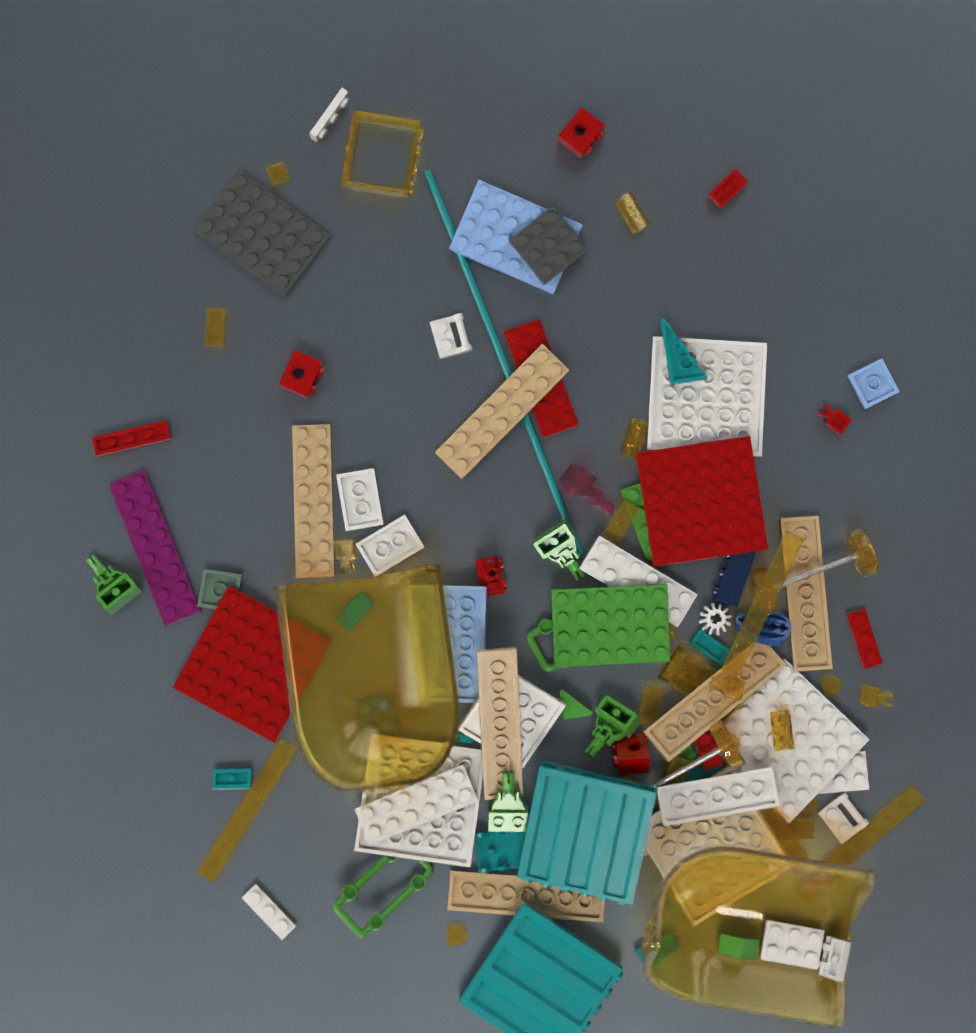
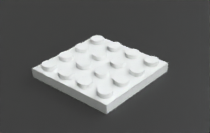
M518 675L522 768H524L566 705ZM478 697L459 725L458 730L481 743Z

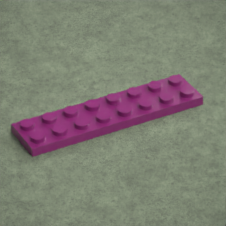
M140 471L109 484L164 625H171L202 612L200 607H197L198 601L146 471Z

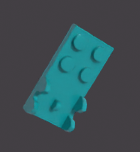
M487 831L475 833L479 873L519 868L526 832Z

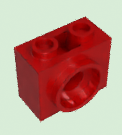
M581 107L558 135L557 141L582 159L584 155L588 156L594 148L592 146L596 140L599 142L605 135V124ZM583 129L585 133L583 135H577L575 133V130Z
M294 350L279 382V386L308 399L316 391L317 385L315 383L317 379H321L324 374L323 362ZM301 369L305 372L302 378L295 377L297 370Z
M634 733L630 738L625 736L612 744V754H616L613 755L614 767H618V775L650 773L647 736L644 733Z

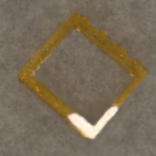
M353 110L341 179L342 188L409 199L410 193L413 194L415 185V182H412V177L417 174L418 164H415V159L420 156L421 150L418 141L419 138H423L424 128L421 127V121ZM361 122L414 131L404 190L351 181Z

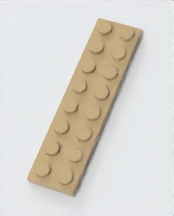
M541 344L435 453L463 480L570 370Z
M292 425L296 578L335 577L331 425Z
M819 516L780 518L785 580L823 566ZM824 572L785 586L788 619L791 623L790 643L794 672L833 669Z
M754 641L643 733L665 760L669 762L782 670L786 664L771 646Z
M516 647L477 650L484 800L495 799L497 797V790H501L502 798L503 771H508V780L510 778V771L515 772L514 797L516 798V790H520V797H523Z
M450 870L447 910L515 915L522 902L526 901L553 919L603 922L605 901L600 900L597 896H582L576 891L565 892L560 890L559 887H544L541 883L537 882L527 883L517 878L518 875Z

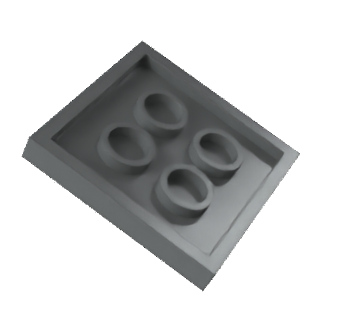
M551 206L508 240L543 286L588 251L585 244L554 206Z

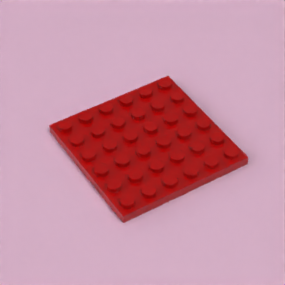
M750 436L636 453L653 567L769 549Z
M228 586L172 688L275 743L326 651L330 640Z

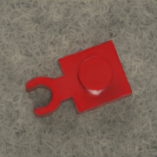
M823 404L822 406L826 408V413H821L818 410L817 414L820 417L827 418L828 420L825 425L840 436L852 419L838 408L832 412L829 405Z

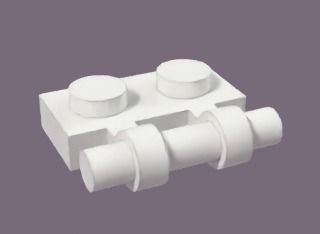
M826 936L825 943L822 944L823 954L819 961L818 975L843 982L851 942Z

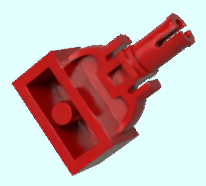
M498 556L475 559L479 585L488 587L487 598L504 595V590H508L506 578L502 579L501 571H504L503 560H499Z

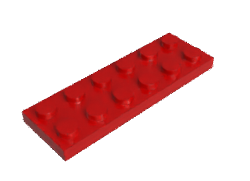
M540 319L504 331L517 369L541 344L552 353ZM562 380L532 409L543 439L579 426Z

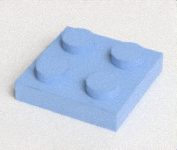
M882 358L847 376L864 410L900 392Z

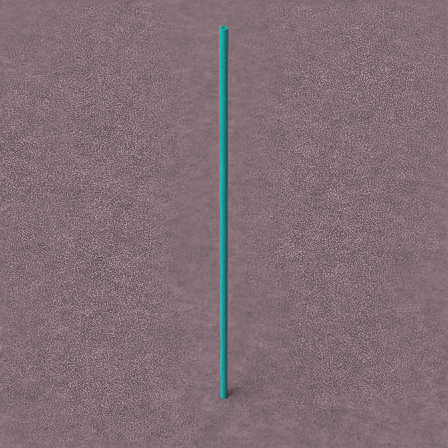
M431 169L426 170L424 174L452 242L456 231ZM456 253L505 377L508 379L512 375V371L465 256ZM527 414L523 418V422L562 520L566 518L574 529L530 416ZM576 534L577 551L581 556L584 552Z

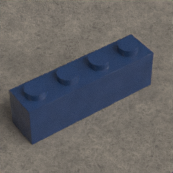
M756 552L724 557V560H727L725 568L721 567L718 578H721L719 585H715L712 592L714 602L734 609L738 607Z

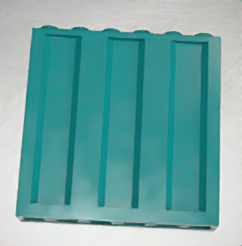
M542 761L539 767L517 878L527 883H541L544 887H559L560 890L565 892L576 891L582 896H597L603 901L614 900L621 905H633L658 787Z
M523 901L460 996L459 1003L504 1033L586 1032L591 1024L590 1018L593 1014L595 1016L598 1014L602 1007L600 1003L604 998L607 999L613 990L611 989L613 983H618L623 976V972H621L623 969L622 965L526 901Z

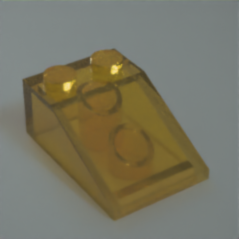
M678 645L670 657V662L665 664L657 678L687 697L717 671L690 651Z

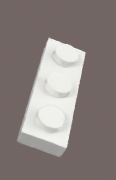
M341 88L311 130V139L318 142L320 138L323 139L326 136L328 126L331 123H335L340 109H344L349 103L350 99L347 90Z
M257 883L242 897L281 940L296 927L295 923Z

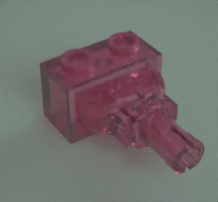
M571 464L558 481L562 485L561 489L568 495L571 494L575 497L577 495L585 496L590 500L589 504L591 506H597L610 515L616 506L604 497L603 491H597L592 486L597 478L584 467Z

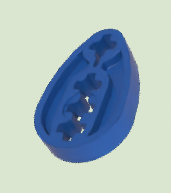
M754 610L741 613L736 617L734 624L735 629L743 636L768 646L784 644L789 639L791 632L789 619L780 612L769 610Z

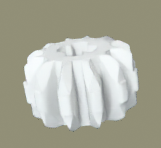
M711 603V610L709 607L704 606L703 608L706 613H699L701 617H705V619L699 620V623L706 624L702 627L703 631L708 627L710 628L708 631L709 635L713 633L714 629L715 634L720 635V629L723 632L727 631L724 625L731 626V623L726 621V619L732 618V616H725L724 613L729 609L725 608L721 611V603L718 604L717 609L715 604ZM717 614L719 616L717 618H720V622H716L715 624H713V620H711L710 618L711 616H715Z

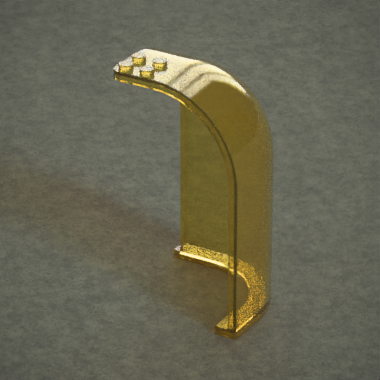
M424 565L381 575L373 579L362 578L343 583L337 581L286 584L275 587L292 726L298 748L311 771L323 783L333 789L344 792L363 791V794L376 793L375 789H377V793L390 791V787H392V791L404 789V785L423 781L437 772L445 763L453 748L459 721L458 694L440 565ZM385 700L386 706L384 710L381 711L379 709V704L381 701Z
M731 846L712 847L690 854L677 863L663 880L651 906L647 923L644 924L643 935H645V942L642 945L644 976L651 985L661 992L685 1002L839 1029L844 1022L845 976L844 981L841 982L818 975L820 967L816 970L759 959L765 921L772 920L824 930L823 943H825L826 936L850 942L852 929L849 928L851 920H856L862 905L873 890L874 870ZM720 933L759 939L757 959H739L718 953ZM821 949L820 960L822 958L823 949Z

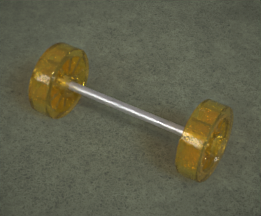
M862 529L847 533L846 540L850 552L849 556L777 584H773L764 567L761 566L751 570L749 578L753 588L752 592L764 614L769 616L780 612L781 606L776 592L777 589L853 560L858 572L864 578L877 574L879 572L877 557L866 533Z
M723 721L717 722L710 726V731L716 740V749L649 786L660 787L719 753L723 757L725 756L733 770L746 764L738 748L740 743L737 737L730 734ZM631 774L619 777V779L636 782Z

